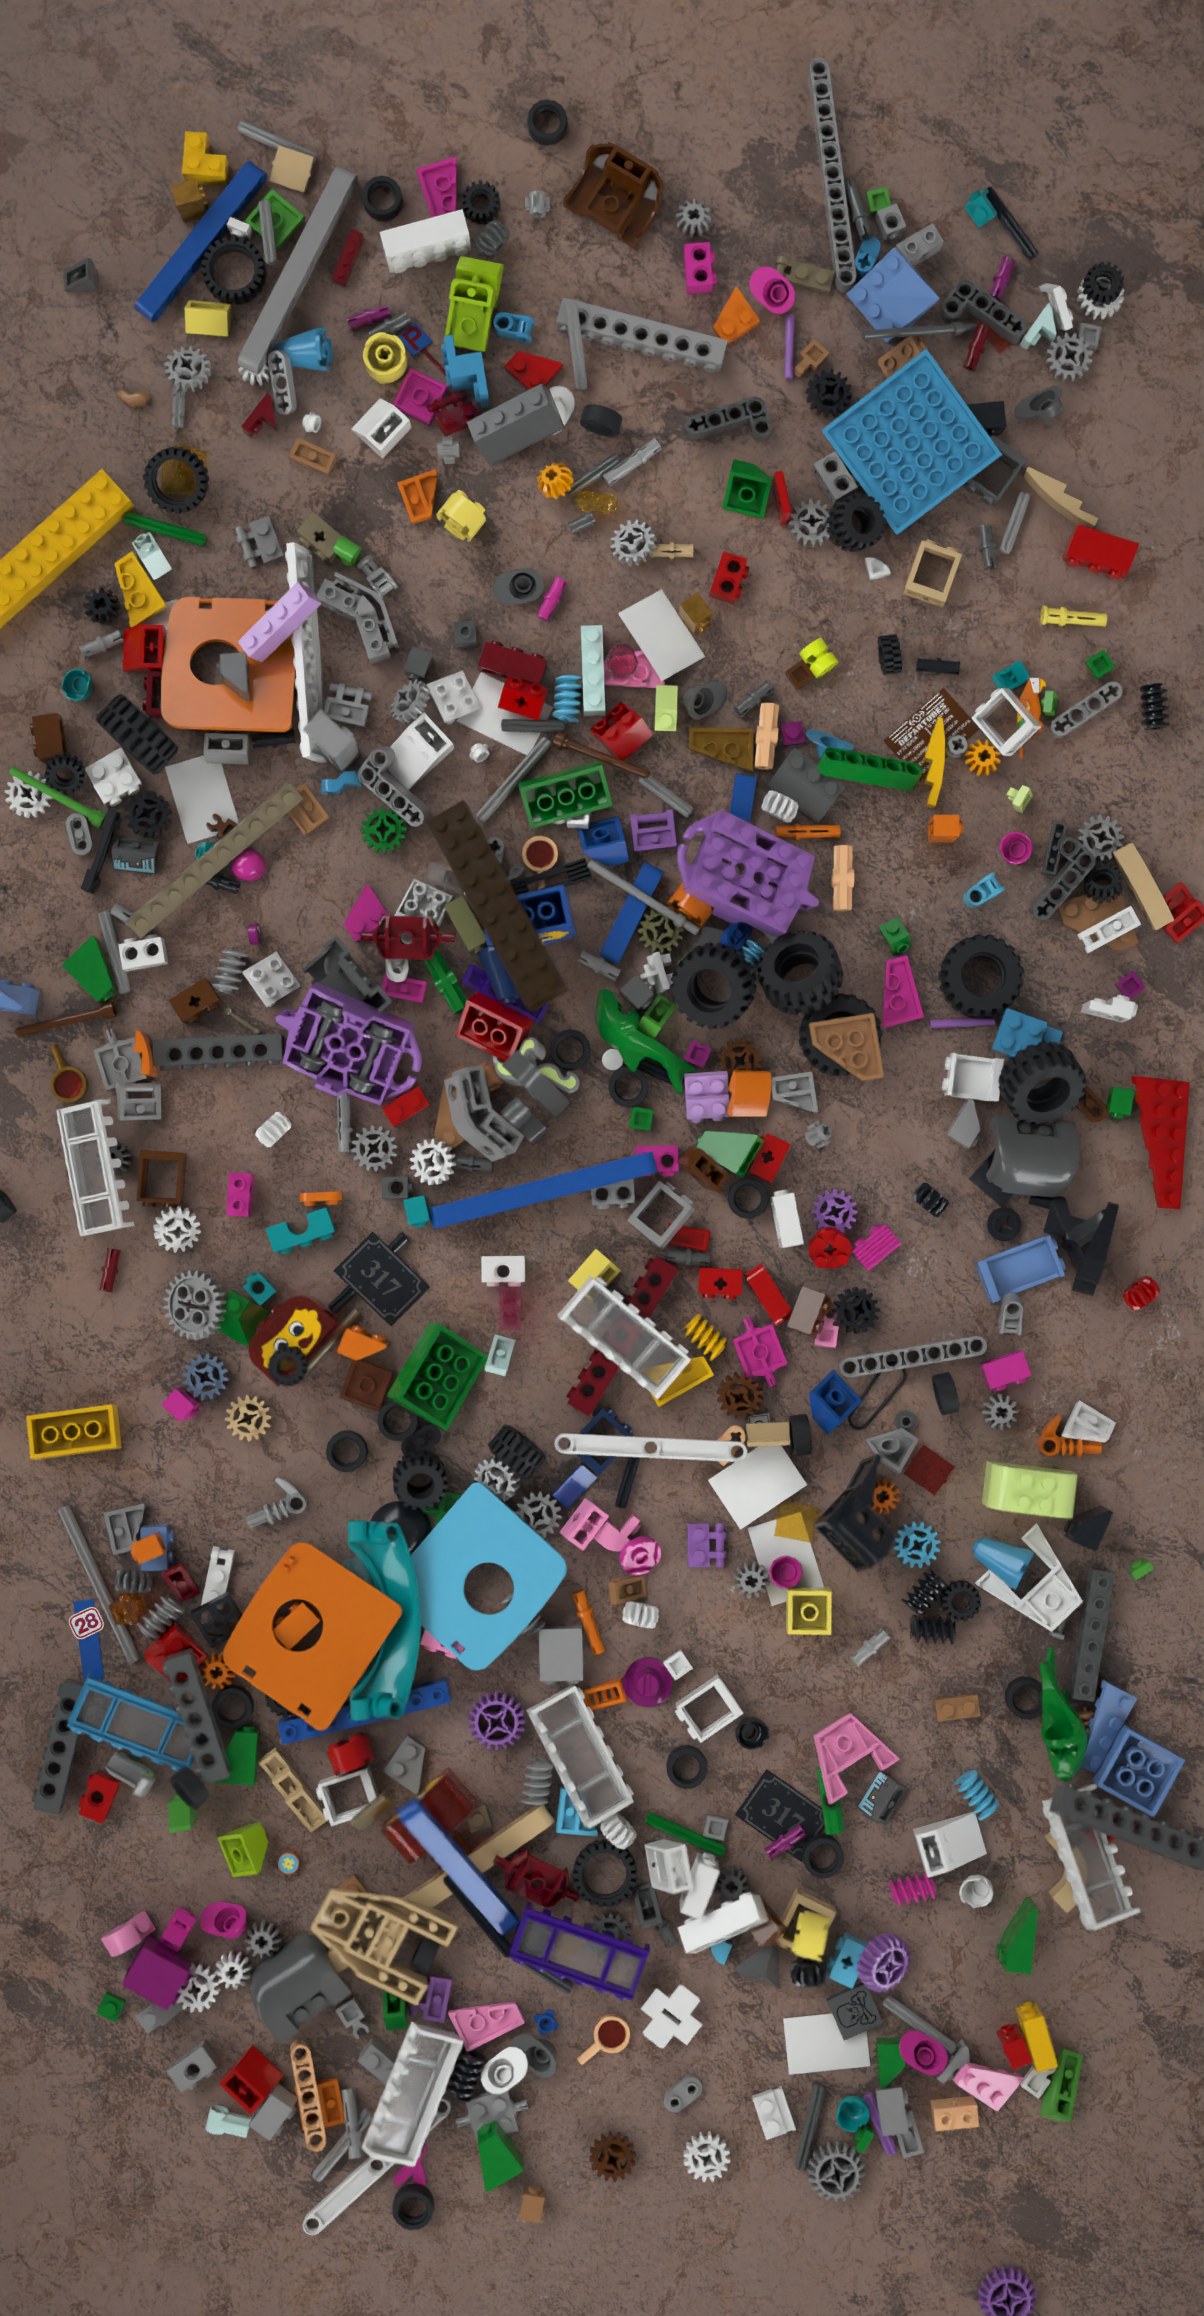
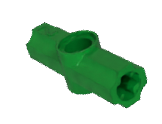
M436 950L431 960L423 959L430 971L437 989L445 997L447 1004L455 1015L464 1010L467 999L460 989V984L454 973L448 968L439 950Z
M816 1768L826 1835L845 1832L841 1799L835 1801L833 1805L825 1804L826 1791L821 1768Z

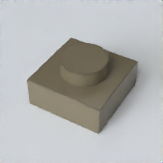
M486 1804L465 1810L471 1833L492 1826Z

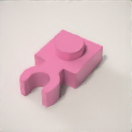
M833 1313V1318L831 1319L827 1318L826 1315L824 1316L823 1329L816 1336L815 1346L836 1348L839 1326H833V1323L835 1322L834 1318L838 1316L837 1313Z

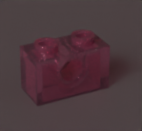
M499 1286V1330H521V1286Z

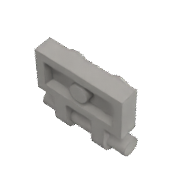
M269 516L249 523L251 532L245 533L243 526L235 528L238 535L236 539L238 544L242 546L244 560L248 562L250 569L258 567L256 559L261 557L265 565L285 558ZM250 541H256V544L258 546L257 550H252L249 543Z
M331 683L329 691L337 693L336 698L327 696L323 713L332 721L365 728L370 707L363 705L362 701L363 699L371 701L373 693L365 691L364 688L360 687L355 689L346 687V684L339 683L337 685ZM344 695L355 697V701L343 700Z

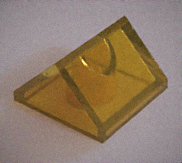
M183 444L172 446L174 448L183 447V449L191 450V453H196L198 455L197 458L203 460L205 468V451ZM177 459L167 460L162 463V493L193 494L195 492L196 476L188 464Z

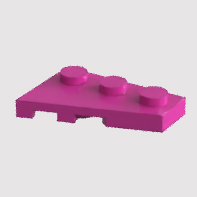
M456 156L416 169L431 218L456 211Z
M908 956L886 961L882 1029L924 1017Z

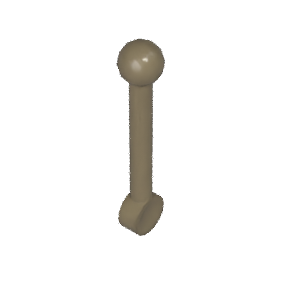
M226 1007L224 1009L226 1016L236 1019L253 1031L254 1035H261V1029L254 1028L234 1014L231 1008Z

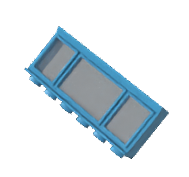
M88 1673L68 1719L67 1726L70 1727L71 1731L77 1734H82V1732L89 1734L93 1740L99 1742L105 1740L117 1749L126 1748L138 1757L147 1756L156 1764L163 1765L165 1763L171 1765V1768L175 1771H179L184 1766L189 1769L191 1768L194 1761L189 1749L191 1742L189 1737L186 1738L184 1735L183 1725L185 1724L183 1718L178 1716L177 1711L173 1710L171 1704L165 1703V1706L153 1702V1698L146 1695L145 1698L134 1695L133 1690L129 1688L121 1690L113 1687L111 1681L105 1680L104 1683L92 1678V1673ZM193 1713L191 1714L193 1720L200 1721V1719L194 1718ZM198 1734L199 1740L202 1741L205 1734Z

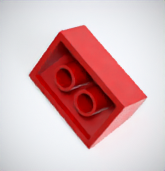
M1078 524L1069 537L1063 560L1067 561V564L1070 566H1083L1093 573L1102 572L1108 574V577L1112 579H1124L1128 574L1140 543Z
M477 992L467 1000L455 1036L506 1061L516 1050H520L522 1041L528 1037L533 1019Z

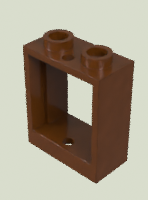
M140 1150L137 1201H142V1206L155 1207L156 1203H164L165 1208L170 1206L177 1208V1204H183L187 1153ZM149 1159L179 1161L176 1198L146 1196Z

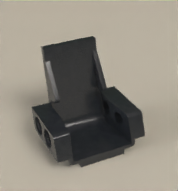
M879 1454L861 1460L847 1488L812 1525L857 1572L871 1569L883 1558L888 1557L895 1540V1534L868 1507L873 1504L876 1471L882 1459ZM858 1513L864 1516L863 1524L857 1520ZM874 1528L880 1532L878 1540L872 1535Z

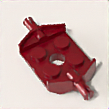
M384 915L376 931L361 932L360 934L362 936L360 938L361 941H373L376 944L379 953L384 959L431 960L442 942H455L456 939L454 938L455 933H442L432 915ZM407 932L412 936L410 944H405L401 940L402 933Z
M528 1849L515 1855L510 1860L498 1855L493 1860V1864L504 1868L505 1889L548 1908L555 1906L565 1897L575 1902L579 1899L580 1895L568 1887V1869L566 1867L565 1871L537 1859L529 1855ZM536 1879L543 1881L538 1886H534L531 1883Z

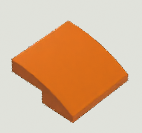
M136 1031L134 1052L142 1055L141 1075L157 1077V1067L153 1064L152 1041L148 1034Z
M733 1070L728 1087L732 1095L726 1113L731 1117H766L771 1096V1072Z
M337 2078L317 2080L316 2086L324 2127L345 2123ZM294 2085L295 2094H296V2097L298 2098L297 2088H296V2085ZM307 2091L302 2097L310 2099L314 2093ZM297 2099L302 2129L304 2131L299 2099ZM310 2113L306 2119L310 2121L315 2120L317 2114Z

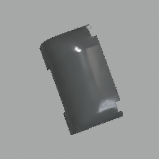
M337 935L325 943L323 947L326 949L302 969L305 974L309 972L314 979L311 981L312 985L315 982H319L379 1008L377 1010L379 1013L387 1011L392 1005L393 1001L379 985L376 986L350 956V950Z
M994 1114L989 1123V1128L993 1130L996 1142L994 1159L986 1173L989 1183L993 1182L996 1186L1002 1188V1192L1011 1194L1057 1197L1065 1192L1075 1177L1080 1160V1143L1075 1122L1055 1120L1052 1125L1016 1122L1014 1116Z
M301 1934L276 1951L272 1957H268L254 1968L250 1978V1994L255 2010L280 2044L299 2032V2027L331 2003L335 2006L352 1993L350 1982L345 1980L335 1969L328 1957L325 1943L317 1935L303 1936Z

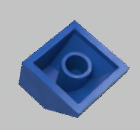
M619 817L589 823V829L577 828L585 855L607 866L619 865L629 861Z
M834 1370L809 1393L812 1418L827 1435L840 1425L863 1401Z

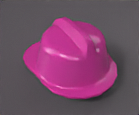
M764 266L753 272L749 284L753 296L773 313L782 314L787 312L795 301V290L792 284L772 267Z
M227 1902L212 1903L201 1913L200 1926L209 1934L222 1936L226 1939H235L248 1930L246 1927V1910L243 1906Z
M916 2030L907 2032L901 2038L899 2045L900 2055L908 2065L930 2076L938 2075L945 2069L948 2060L947 2052L938 2041Z

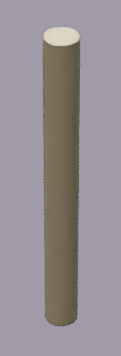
M356 1308L353 1309L307 1361L309 1362L308 1373L343 1335L346 1328L350 1327L360 1316L361 1313Z

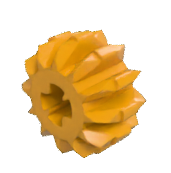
M553 461L551 466L545 464L546 469L539 470L540 476L536 478L539 490L549 499L553 497L557 500L559 495L565 497V492L571 491L570 485L574 483L571 470L562 462L557 464Z
M980 739L977 740L976 746L970 744V751L965 752V756L969 758L965 761V764H972L969 771L972 772L976 768L977 776H980L982 770L985 776L990 774V770L996 771L997 767L995 764H1000L1001 762L997 758L1001 752L994 751L996 748L994 744L991 747L988 746V739L985 740L984 744H982ZM982 753L986 755L984 758L987 757L984 762L980 761L981 757L978 758Z

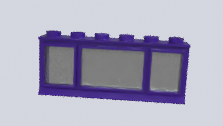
M527 1901L510 1948L509 1958H512L518 1964L526 1963L532 1965L538 1971L546 1970L552 1972L558 1978L564 1979L566 1977L572 1979L578 1985L592 1986L598 1992L615 1994V1997L618 1999L633 2000L650 1953V1944L645 1943L644 1948L633 1945L631 1938L625 1937V1940L621 1941L613 1938L611 1931L605 1930L604 1934L593 1931L592 1925L584 1923L583 1927L573 1924L572 1918L564 1916L563 1920L551 1916V1911L548 1909H543L542 1912L531 1909V1902Z

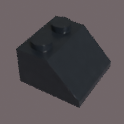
M1098 1506L1077 1514L1067 1521L1064 1527V1532H1066L1064 1536L1072 1542L1096 1552L1113 1512L1103 1506Z

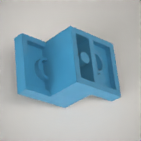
M444 336L445 344H441L448 386L452 385L453 392L474 389L476 403H481V409L490 408L482 353L477 352L456 356L453 336Z
M1006 1008L992 1050L1008 1055L1009 1059L1011 1056L1014 1057L1017 1051L1020 1049L1024 1050L1027 1048L1026 1046L1031 1044L1038 1045V1042H1046V1044L1055 1042L1059 1044L1063 1032L1048 1027L1047 1022Z

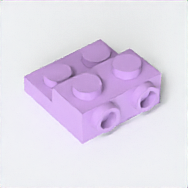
M727 1071L684 1074L687 1120L691 1119L694 1123H700L705 1118H712V1120L719 1122L725 1120V1117H730L726 1113L729 1105Z

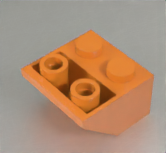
M355 1324L353 1327L346 1328L337 1353L357 1361L389 1347L390 1342L386 1341L387 1337L378 1333L368 1334L366 1333V1328Z

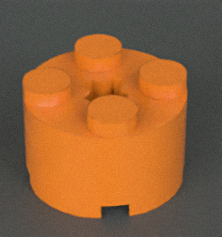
M682 882L667 902V906L669 908L672 905L675 913L683 914L687 917L686 920L697 924V927L701 929L712 915L714 907L684 892L685 886Z

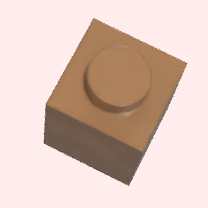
M538 2185L524 2186L519 2220L540 2224L545 2200V2189Z

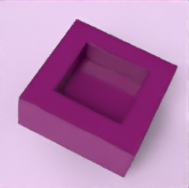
M802 721L780 724L783 747L805 743Z
M1131 971L1114 984L1123 996L1130 999L1146 988L1134 971Z
M692 1040L684 1061L704 1069L712 1048Z

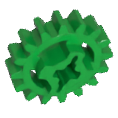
M381 807L380 812H377L374 808L372 816L366 814L368 821L361 822L365 828L361 829L360 832L361 834H366L362 840L363 842L369 841L367 847L370 849L374 846L375 853H378L380 849H382L383 854L387 853V849L395 852L394 846L401 847L399 841L406 840V837L402 835V833L407 832V828L402 827L405 821L404 819L398 820L400 816L397 813L393 815V809L391 808L388 812H385L384 807ZM387 817L394 820L397 825L388 823ZM379 818V821L374 826H371L373 821ZM383 822H384V824H385L387 830H389V831H385L384 838H383L381 832L379 831V830H382ZM397 835L395 839L389 843V839L392 836ZM371 836H377L380 844L373 841Z

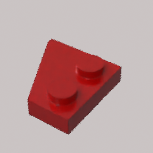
M518 351L504 366V369L527 390L539 384L547 386L563 368L561 362Z

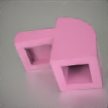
M633 1513L621 1529H618L609 1520H606L593 1539L608 1550L621 1551L625 1544L632 1540L628 1537L629 1534L633 1536L640 1528L638 1524L640 1518Z
M142 1911L127 1923L115 1927L103 1936L101 1940L111 1957H114L142 1942V1939L153 1932L155 1927L147 1913Z

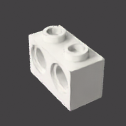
M157 934L147 935L145 940L137 941V938L125 939L123 944H118L122 969L126 972L169 964L165 940L162 937H158ZM157 945L159 948L158 953L150 956V947ZM131 949H136L137 957L130 960L128 952Z

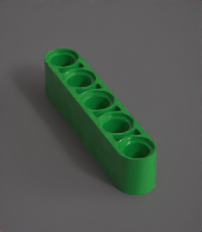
M828 747L824 750L817 765L818 771L828 777L905 791L914 790L923 773L922 768L913 762Z

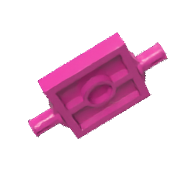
M751 1316L747 1317V1319H742L747 1331L743 1335L733 1338L732 1341L746 1377L749 1378L751 1375L753 1377L765 1376L768 1387H772V1383L774 1386L777 1385L772 1372L788 1363L773 1325L769 1324L762 1328H755Z

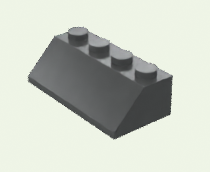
M539 384L467 422L475 444L490 466L565 428L551 391L543 384Z

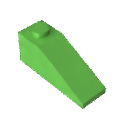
M1061 2049L1057 2059L1058 2067L1051 2074V2082L1043 2094L1040 2111L1041 2117L1058 2123L1071 2122L1083 2055Z

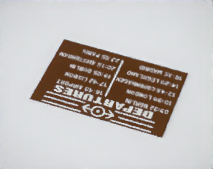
M944 688L883 740L900 760L916 763L922 768L923 773L919 781L927 776L931 765L924 762L923 759L938 717L943 718L945 746L953 736H963L967 741L980 729ZM958 744L954 745V750L958 749Z

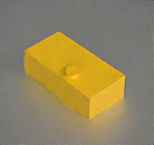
M110 1404L26 1416L30 1459L40 1460L122 1448L118 1407L116 1405Z

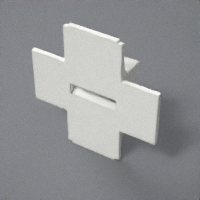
M679 1985L670 1996H666L656 1988L640 2008L652 2018L649 2025L643 2031L644 2036L662 2049H664L673 2036L687 2045L703 2025L690 2015L700 2002L699 1997L683 1985ZM675 2017H677L679 2020H681V2022H680L679 2025H678V2020H677Z

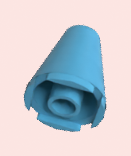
M318 327L278 341L272 351H286L290 357L292 367L325 372L331 370L328 364L333 363L331 338H326L325 332H328L325 327ZM276 358V361L280 363L282 359Z
M985 1537L982 1540L977 1539L972 1548V1551L975 1552L973 1556L1014 1590H1016L1034 1555V1552L1029 1549Z

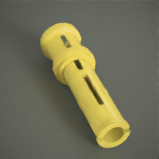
M1043 605L1040 623L1041 625L1051 623L1058 624V626L1077 624L1105 627L1107 613L1067 611L1065 607L1055 609ZM1077 617H1081V618H1093V620L1077 619Z

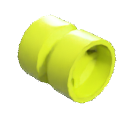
M821 637L810 643L799 653L804 662L811 665L810 670L816 678L823 676L839 663L832 652H827L828 646Z

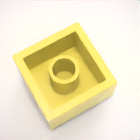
M792 1587L786 1589V1631L788 1634L831 1635L832 1591L829 1587Z

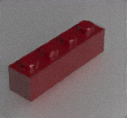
M351 229L332 275L333 283L346 287L365 240L363 233Z

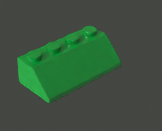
M599 760L518 783L530 829L613 806L603 766Z

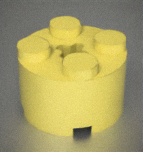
M384 332L374 334L366 341L363 360L368 374L380 384L391 383L401 378L407 370V356L402 341L397 336Z
M461 490L452 493L436 514L439 521L443 519L446 522L444 527L450 533L461 540L467 538V542L472 540L486 521V517L483 514L485 512L484 507L477 502L473 503L470 501L468 496Z
M808 1911L800 1912L796 1930H800V1934H795L792 1952H796L795 1955L821 1961L830 1917Z

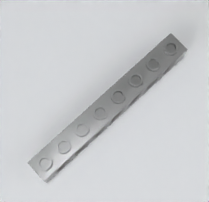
M562 298L556 325L557 329L563 334L569 335L565 304L575 301L578 305L579 317L585 319V322L580 324L581 337L585 340H600L601 343L608 346L615 344L627 351H642L644 355L661 356L664 360L670 362L680 361L689 367H695L696 365L703 367L708 372L721 371L728 340L584 302ZM597 323H603L606 327L603 329H597L595 325ZM618 328H623L626 330V333L620 335L615 331ZM642 333L645 334L647 338L644 340H639L636 338V335ZM665 339L667 344L659 345L656 341ZM680 344H684L688 347V349L681 351L677 348V346ZM703 349L708 352V355L700 356L697 352Z

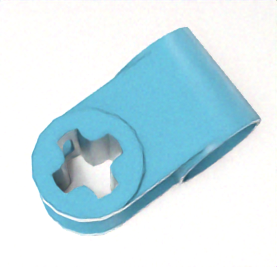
M993 871L964 894L963 902L969 908H977L1006 888L1000 885ZM970 893H976L979 896V902H973L970 899Z

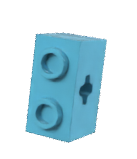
M844 1932L843 1937H839L835 1944L836 1952L834 1956L829 1957L827 1961L828 1978L852 1989L859 1975L856 1971L858 1968L856 1963L860 1960L859 1954L863 1953V1947H867L868 1943ZM849 1956L851 1960H846L844 1963L842 1959H847V1957Z

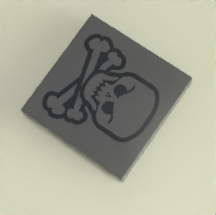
M864 1983L826 1998L844 2041L883 2024L869 1988Z

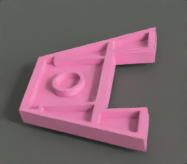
M847 1713L813 1735L828 1804H832L848 1794L838 1773L870 1753L880 1771L900 1760L851 1713Z

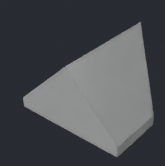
M901 1427L900 1429L865 1439L875 1455L879 1454L882 1457L880 1462L899 1474L919 1439Z

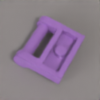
M672 809L662 813L630 814L634 852L677 847ZM667 820L668 826L638 829V824Z

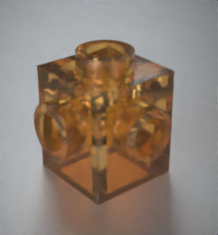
M122 1593L118 1596V1600L108 1605L115 1625L134 1624L140 1621V1617L147 1613L141 1593Z

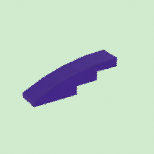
M470 964L460 983L498 1001L485 971ZM520 994L519 998L515 999V1003L505 1005L533 1019L538 1024L549 1006L545 1004L531 1012L525 1006Z

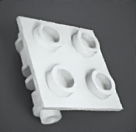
M463 671L426 684L444 723H447V725L455 722L454 719L481 709Z
M277 952L242 972L266 1007H272L276 1004V1001L301 987Z

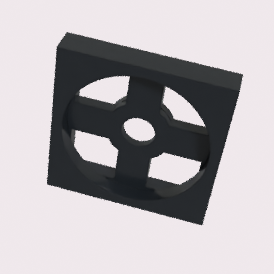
M229 1591L190 1611L191 1617L211 1648L230 1638L233 1630L231 1631L228 1626L229 1621L236 1617L240 1620L243 1615ZM226 1603L232 1609L223 1613L218 1610L217 1605ZM209 1611L212 1618L202 1625V1613ZM218 1617H222L224 1619V1622L218 1624L216 1623V1619ZM217 1629L220 1630L223 1635L209 1633V1631Z

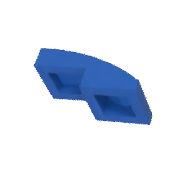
M736 773L730 814L750 822L757 776Z

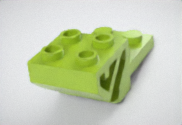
M460 256L456 267V278L451 283L450 306L445 336H453L454 346L486 352L493 308L497 309L503 264Z

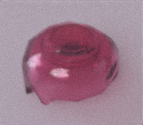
M617 644L610 649L605 663L609 674L621 680L628 679L635 673L638 660L632 647L626 644Z

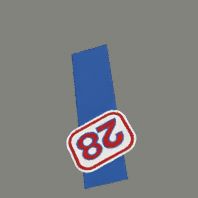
M93 1599L73 1602L75 1614L70 1617L69 1625L74 1636L79 1641L84 1682L88 1673H92V1678L95 1680L104 1679L98 1632L103 1629L104 1622L99 1611L94 1607Z

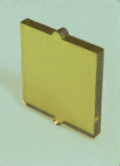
M787 1501L781 1502L778 1516H775L777 1522L774 1536L811 1542L814 1530L812 1525L815 1523L818 1507Z

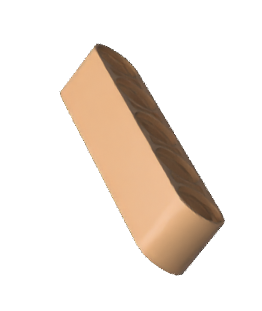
M298 2039L290 2046L291 2060L306 2143L311 2151L318 2152L326 2145L325 2130L310 2048L305 2040ZM299 2048L306 2050L302 2056H297L294 2053ZM308 2070L310 2073L307 2077L302 2078L299 2076V2072ZM307 2091L314 2093L310 2099L303 2098V2094ZM310 2113L317 2114L315 2120L310 2121L306 2119ZM318 2134L321 2136V2139L317 2142L310 2140L313 2135Z

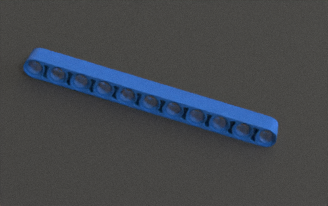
M653 1151L431 1207L428 1210L433 1229L657 1173L658 1170Z

